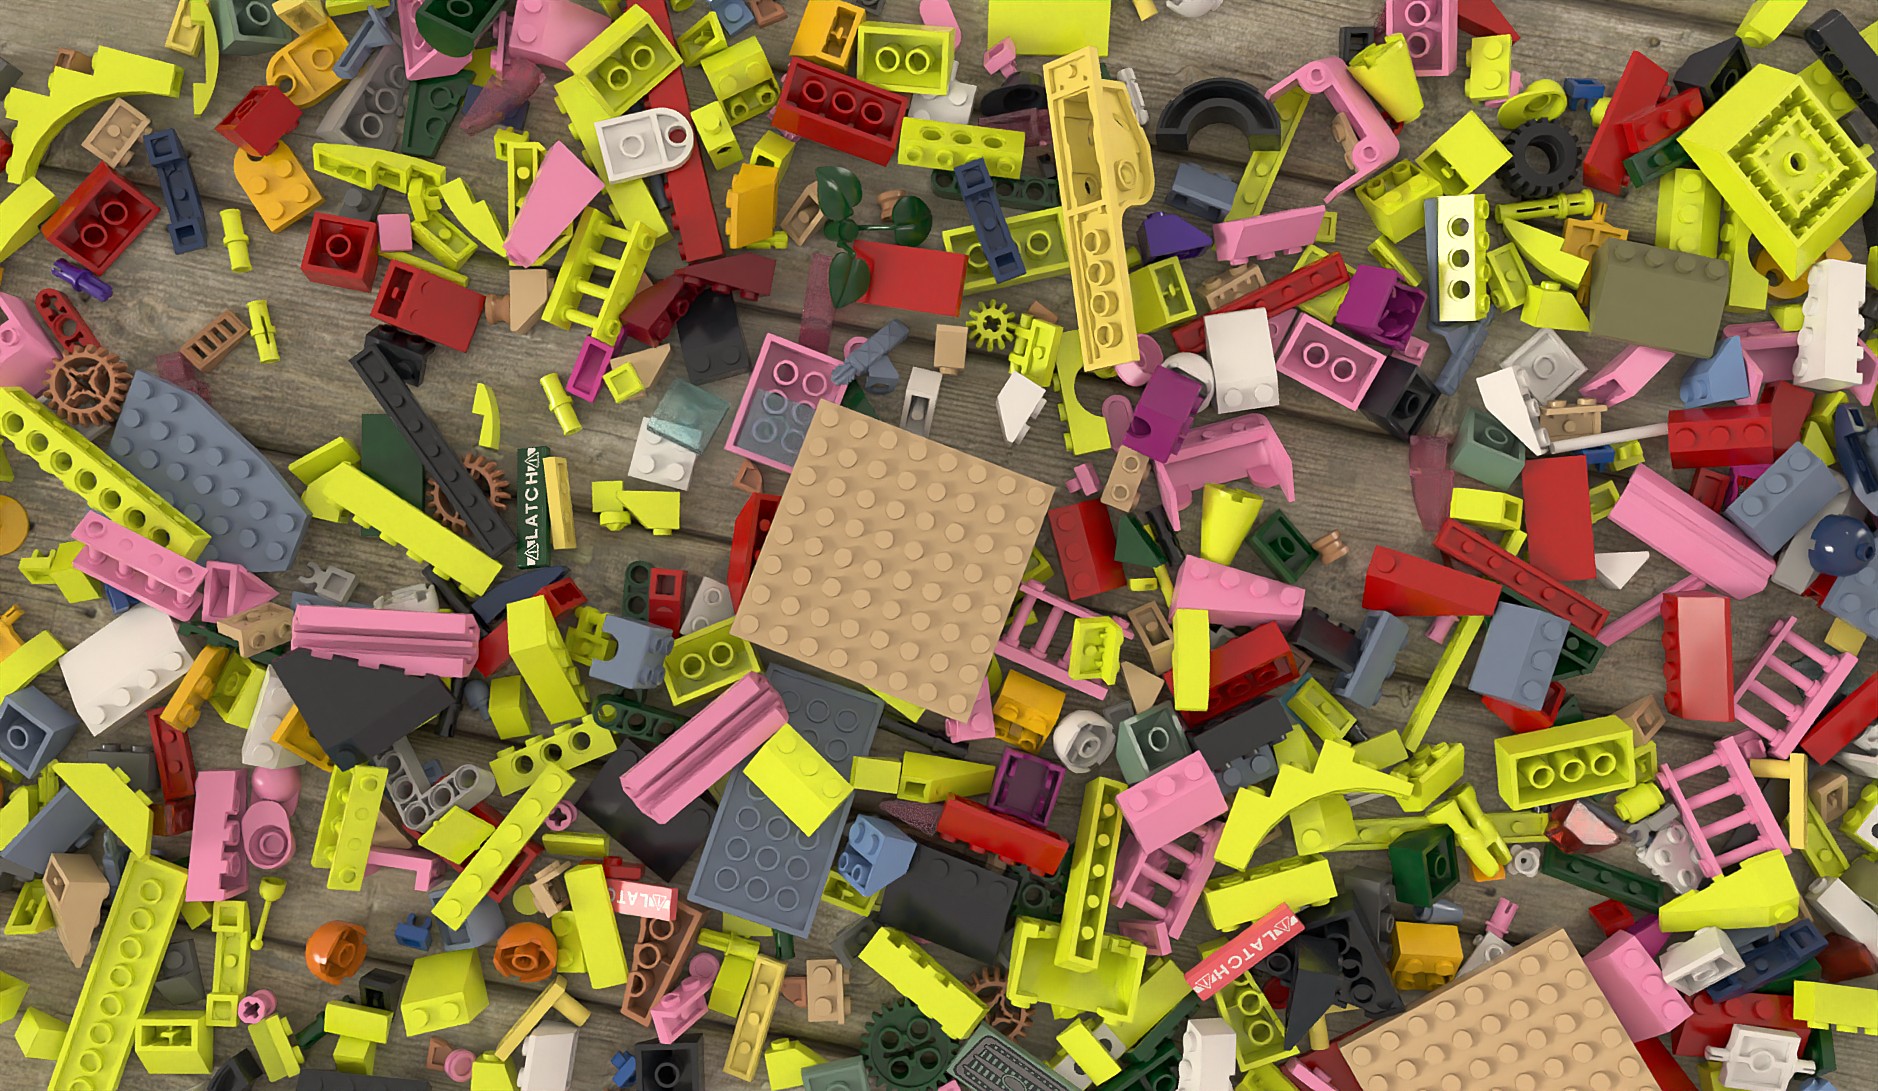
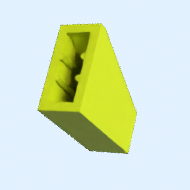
M489 1050L480 1054L473 1061L471 1091H521V1087H517L518 1072L512 1056H508L505 1061H502L494 1054L496 1050Z

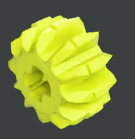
M994 299L990 301L989 309L986 308L983 302H979L978 307L981 313L971 309L969 315L974 320L966 321V327L975 329L968 334V339L972 340L979 337L976 343V348L978 349L982 347L984 342L988 343L987 352H992L993 343H996L998 348L1003 350L1005 345L1002 338L1012 342L1014 337L1007 331H1015L1017 325L1015 323H1007L1015 318V313L1010 312L1004 315L1007 304L1003 303L999 310L995 309L996 300ZM987 320H990L992 323L998 322L999 325H997L996 332H992L991 329H984Z

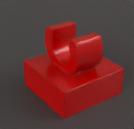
M1609 899L1588 908L1591 919L1607 938L1620 929L1626 932L1628 927L1635 925L1633 915L1619 901Z

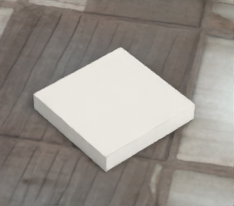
M1551 328L1539 329L1499 364L1502 369L1520 365L1521 370L1524 369L1527 372L1530 380V387H1527L1531 399L1534 398L1539 406H1547L1548 400H1554L1588 370Z

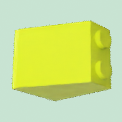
M477 947L441 952L415 959L400 1005L407 1037L470 1023L489 1005Z

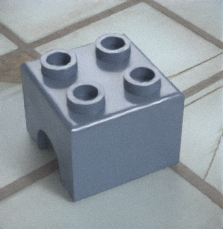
M607 614L602 631L615 636L619 645L618 652L609 661L593 658L589 676L630 689H656L657 685L659 686L665 677V668L663 667L665 657L671 653L674 646V638L671 637L673 630L633 617Z

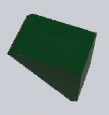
M1134 512L1127 513L1120 518L1115 561L1153 568L1168 562Z

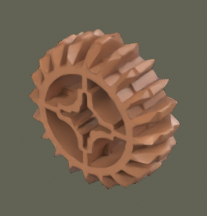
M87 344L85 350L80 345H74L73 354L68 350H62L63 360L56 357L52 358L56 367L54 370L51 368L45 369L46 373L51 375V378L42 381L43 385L50 387V389L42 394L45 398L52 399L48 406L52 410H57V417L61 419L67 418V422L72 425L80 423V426L88 428L91 423L97 427L102 426L103 418L109 422L114 421L112 414L114 411L121 414L122 408L120 405L122 402L125 403V393H128L130 385L126 383L131 381L133 377L129 373H124L129 367L126 363L119 362V355L115 353L109 354V350L105 347H100L97 350L96 346ZM97 363L94 368L90 367L85 372L77 371L78 368L84 365ZM80 379L87 381L91 385V388L94 391H96V393L88 390V388L85 386L86 384L82 382ZM110 379V388L107 393L105 386L107 381ZM70 380V382H71V388H70V390L67 392V384H68V381ZM97 399L100 401L94 407L78 409L82 404L86 405L91 400Z
M467 453L465 459L457 454L466 468L471 470V475L481 489L483 482L481 476L483 475L487 479L491 491V496L487 497L497 511L499 509L507 511L509 506L502 504L503 498L510 499L511 494L503 492L502 489L510 486L509 481H499L505 472L503 470L494 471L497 463L490 461L486 464L485 456L479 455L475 460V456L472 453ZM430 478L428 483L435 485L434 491L427 490L425 493L427 496L434 497V500L430 501L427 505L429 508H438L432 517L434 519L443 518L441 525L447 528L451 526L452 532L458 534L462 529L463 535L470 536L472 533L470 528L457 511L454 513L451 510L447 496L436 481Z
M995 966L994 974L988 975L987 967H983V977L980 978L973 971L971 973L973 983L971 984L965 979L961 983L974 994L983 988L998 986L991 995L983 996L979 994L977 996L989 1007H993L999 999V1009L1001 1011L995 1010L991 1017H989L990 1013L988 1012L983 1021L993 1028L999 1022L1010 1023L1013 1021L1010 1026L999 1030V1032L1018 1045L1015 1035L1018 1034L1020 1037L1026 1038L1027 1032L1022 1026L1033 1027V1020L1027 1016L1036 1015V1009L1032 1006L1030 1008L1019 1007V1012L1017 1013L1012 1011V1007L1005 1004V993L1009 976L1007 969L1002 976L1000 975L999 966Z

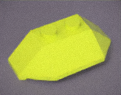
M507 142L509 231L547 153V150L539 142ZM574 220L530 266H542L573 239ZM509 259L510 266H518Z
M56 763L51 767L139 859L146 862L150 858L155 813L148 806L153 802L141 789L134 793L126 785L131 779L119 767L112 770L107 764Z

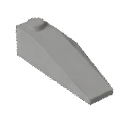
M393 32L391 34L394 43L378 46L360 69V72L357 73V76L352 79L329 108L316 129L315 133L329 144L353 145L390 152L396 145L398 134L395 132L398 119L403 114L404 107L401 105L405 88L409 87L410 80L406 77L402 39Z
M1830 468L1828 469L1843 489L1783 545L1776 564L1777 567L1770 581L1799 595L1820 575L1811 566L1808 557V550H1814L1816 540L1810 538L1819 521L1830 514H1842L1864 522L1868 508L1851 488L1846 476Z

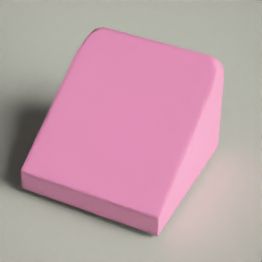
M409 214L378 215L376 223L378 225L380 251H412Z

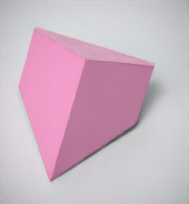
M208 560L206 562V569L209 570V573L205 577L202 621L217 623L218 620L267 603L280 593L253 573L247 572V569L240 564Z

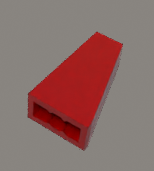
M570 577L544 586L532 596L544 595L556 625L560 624L574 613L578 607L588 601ZM507 619L478 643L479 655L474 668L482 673L485 678L501 671L513 661L509 654Z

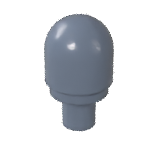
M479 679L470 681L464 689V694L470 708H473L474 711H479L484 722L491 720L488 712L490 698L488 685Z

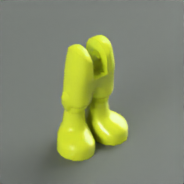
M1466 782L1451 790L1445 797L1447 800L1434 805L1425 813V816L1432 824H1448L1456 833L1461 848L1464 849L1471 861L1485 875L1492 877L1499 872L1498 863L1506 865L1512 860V856L1495 828L1492 819L1482 812L1477 802L1475 789L1470 782ZM1460 809L1466 814V816L1471 821V826L1465 820Z

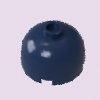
M1842 514L1827 515L1819 521L1812 532L1810 539H1814L1816 542L1814 550H1808V557L1811 566L1816 572L1834 577H1847L1857 574L1875 556L1876 548L1872 531L1863 521Z

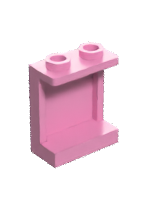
M413 845L409 849L371 846L363 879L378 872L380 865L417 871L414 890L429 891L445 881L448 864L423 846Z

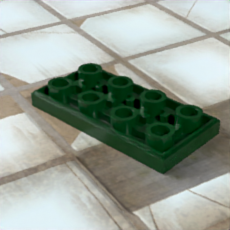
M362 414L361 472L425 513L426 467L387 414ZM372 525L369 529L361 526V536H379L382 533Z

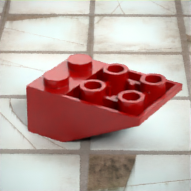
M391 259L370 316L386 324L467 353L484 309L486 296L422 269Z

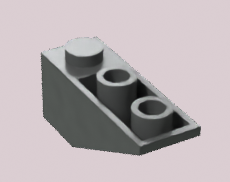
M1357 865L1344 875V892L1354 890L1387 963L1391 960L1393 954V945L1390 943V932L1394 925L1391 903L1395 896V886L1392 885V873Z

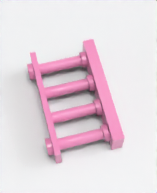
M91 510L72 532V538L86 544L73 560L74 568L180 621H192L202 607L204 594L196 590L209 573L208 569Z
M1029 578L1028 582L1021 580L1018 588L1026 594L1007 634L999 637L994 653L1103 701L1108 688L1105 682H1102V678L1073 681L1068 676L1072 640L1063 659L1059 658L1058 662L1048 658V653L1046 652L1065 610L1081 618L1103 616L1046 591V586L1039 581ZM1039 598L1054 606L1036 645L1028 649L1019 645L1020 640L1018 638L1036 599ZM1113 616L1112 619L1122 628L1124 637L1132 640L1135 634L1128 627L1130 623L1122 618Z
M1789 616L1782 620L1778 618L1767 631L1770 637L1733 686L1735 718L1769 740L1768 744L1771 746L1766 753L1775 760H1786L1789 757L1790 753H1792L1859 660L1849 652L1829 656L1791 631L1790 629L1798 620L1794 616ZM1782 640L1822 665V670L1825 672L1819 680H1810L1773 655ZM1764 665H1767L1804 690V694L1807 697L1801 705L1796 704L1794 706L1755 680V677ZM1747 689L1787 715L1788 723L1783 730L1778 729L1776 731L1737 704Z
M1732 736L1713 742L1716 747L1713 750V754L1672 771L1667 763L1657 765L1658 773L1655 774V779L1663 791L1667 790L1679 811L1680 817L1701 857L1698 860V864L1707 878H1714L1722 873V868L1762 852L1766 853L1779 848L1783 856L1793 853ZM1718 765L1727 768L1731 778H1728L1727 783L1688 799L1684 798L1677 784L1678 781ZM1734 793L1737 796H1741L1746 805L1743 807V811L1702 828L1699 827L1692 810ZM1749 822L1752 825H1756L1760 833L1758 840L1714 857L1706 841L1707 839Z
M1210 820L1207 824L1193 829L1192 832L1199 835L1200 839L1193 852L1184 849L1174 842L1159 848L1185 863L1186 869L1179 880L1146 863L1145 860L1148 855H1145L1136 839L1117 878L1112 880L1108 903L1122 909L1126 901L1157 918L1158 921H1165L1168 936L1178 940L1216 863L1213 857L1226 824ZM1139 873L1172 891V897L1167 907L1163 908L1131 890Z

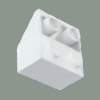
M1015 370L996 400L1004 444L1009 448L1014 442L1018 445L1021 443L1030 428L1026 422L1030 417L1036 419L1047 400L1042 398L1046 390Z
M543 1020L537 1028L533 1029L530 1037L526 1036L522 1048V1055L526 1056L525 1068L521 1067L517 1079V1087H521V1091H567L570 1088L580 1027L576 1024Z

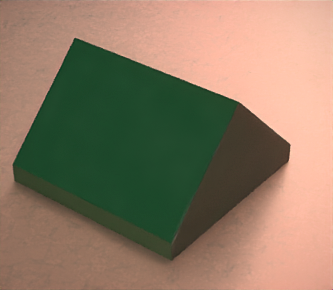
M1280 509L1276 510L1244 539L1247 545L1277 579L1289 585L1296 583L1319 555Z

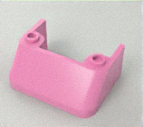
M1329 56L1306 64L1270 88L1264 95L1267 100L1274 102L1300 85L1304 91L1310 94L1324 92L1338 114L1345 112L1359 141L1351 153L1352 162L1359 172L1335 187L1323 199L1326 204L1390 163L1398 155L1400 148L1398 139L1364 89L1353 78V74L1349 73L1346 63L1336 56Z
M0 292V307L9 318L8 321L0 326V350L3 353L0 356V387H22L34 398L38 399L43 395L42 393L50 389V387L42 383L43 380L51 378V375L46 373L45 369L51 368L54 370L56 364L53 363L52 358L56 357L63 360L64 357L26 302L21 298Z
M1776 321L1732 324L1723 329L1721 340L1732 336H1740L1750 397L1735 400L1738 406L1756 404L1760 386L1763 382L1794 380L1792 368L1795 360L1798 358L1800 345L1797 343V338L1800 330L1783 331ZM1858 337L1857 346L1864 347L1863 359L1857 361L1856 370L1857 373H1863L1862 384L1831 392L1849 389L1863 406H1868L1878 381V357Z
M1247 414L1189 429L1186 436L1183 434L1179 436L1184 438V441L1177 456L1171 453L1165 464L1150 458L1161 501L1174 531L1181 530L1178 511L1184 510L1192 503L1191 491L1204 488L1206 482L1222 484L1249 477L1253 485L1263 489L1280 485L1289 502L1295 501L1292 461L1267 417L1262 414Z

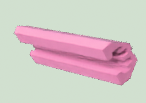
M1642 463L1637 465L1623 494L1607 517L1720 593L1732 599L1742 600L1763 591L1768 583V578L1777 567L1773 556L1767 553L1737 526Z
M298 604L292 620L291 651L302 647L312 649L311 656L332 660L333 654L356 658L359 659L358 666L377 670L380 664L405 669L404 675L425 676L426 673L439 677L463 678L469 676L478 659L480 628L473 614Z
M752 670L749 671L620 777L623 791L633 800L641 812L657 823L665 824L788 722L789 715L782 696L774 689L765 675Z

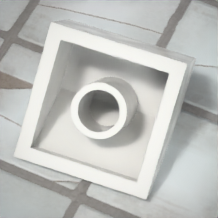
M1716 926L1698 930L1694 934V938L1685 943L1678 942L1669 946L1667 952L1659 956L1665 982L1688 996L1746 967L1727 934Z

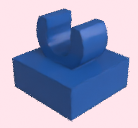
M1565 78L1563 89L1570 96L1567 101L1568 108L1576 111L1578 101L1585 99L1584 108L1587 111H1591L1595 104L1593 98H1603L1605 86L1593 78Z
M1610 445L1572 451L1575 456L1586 455L1587 472L1590 464H1595V468L1600 473L1605 470V463L1614 462L1615 451Z
M105 583L104 589L114 615L128 611L129 604L140 602V600Z
M411 913L407 918V924L399 923L394 934L397 942L403 946L428 952L433 941L429 932L432 928L431 918L427 917L422 926L416 927L414 923L417 917L415 913Z
M618 1051L611 1059L612 1064L619 1069L612 1080L619 1088L632 1087L636 1084L635 1055H631L628 1051L624 1053Z

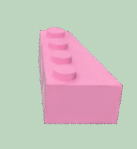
M1187 554L1177 572L1167 623L1173 624L1172 619L1177 608L1208 610L1210 624H1223V627L1235 628L1236 625L1250 626L1251 629H1254L1260 624H1268L1275 620L1281 631L1290 632L1301 617L1306 589Z
M211 768L198 772L195 782L196 801L185 902L224 901L249 890L248 857L245 852L241 829L242 818L248 809V768Z

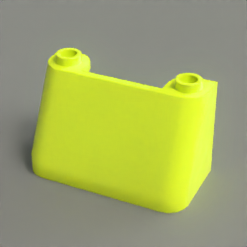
M1017 915L1006 997L1011 1000L1012 1005L1030 1008V1003L1036 1004L1037 1001L1095 1012L1104 1017V1023L1112 1026L1121 1027L1122 1022L1133 1023L1147 951L1146 946L1130 937L1103 932L1098 968L1080 973L1054 965L1061 923Z

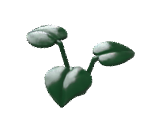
M822 166L815 168V174L817 177L818 204L823 215L828 218L824 225V235L829 241L837 242L838 248H843L847 252L837 253L829 267L831 300L834 308L841 309L860 299L867 292L871 280L869 266L866 261L856 259V252L846 243L854 241L859 231L895 230V241L899 246L916 247L928 237L932 227L931 210L920 198L904 196L893 207L892 219L894 224L857 225L854 220L848 217L854 214L852 207L857 206L862 200V186L858 177L842 167Z

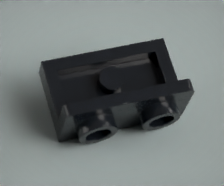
M379 324L366 334L364 349L373 342L376 343L405 383L415 387H419L423 383L427 358L435 351V344L426 341L421 336L409 335L398 331L396 327L387 324Z

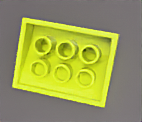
M988 0L987 50L1009 36L1015 44L1016 56L1064 57L1091 46L1097 47L1099 58H1107L1111 0Z

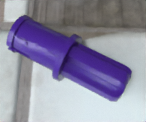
M64 258L58 259L53 264L60 268L61 271L52 268V274L70 283L74 290L78 292L84 291L101 302H106L108 298L112 297V287L94 277L90 270L80 269Z

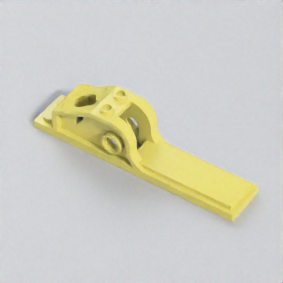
M1088 46L1043 65L1084 370L1085 372H1092L1140 361L1123 239L1122 217L1126 209L1135 208L1149 202L1154 192L1155 178L1150 144L1143 127H1140L1124 82L1101 79L1097 47ZM1085 181L1089 185L1090 194L1087 192L1085 188Z

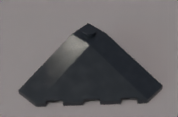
M298 647L271 661V666L321 748L342 772L370 760L456 701V697L442 679L434 674L426 673L425 678L421 679L404 675L405 669L380 664L377 670L358 666L359 659L336 654H333L332 660L311 656L312 649Z
M1353 889L1337 894L1338 896L1329 898L1330 902L1328 904L1315 907L1311 905L1296 913L1295 915L1302 922L1305 929L1248 969L1250 974L1262 977L1263 972L1281 978L1280 985L1290 988L1299 935L1303 934L1338 941V954L1343 955L1342 972H1344L1342 991H1335L1333 1005L1346 1009L1348 1003L1364 1009V1016L1375 1021L1406 1012L1367 916Z

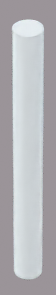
M1664 422L1550 442L1549 450L1551 454L1666 435L1668 434V425Z

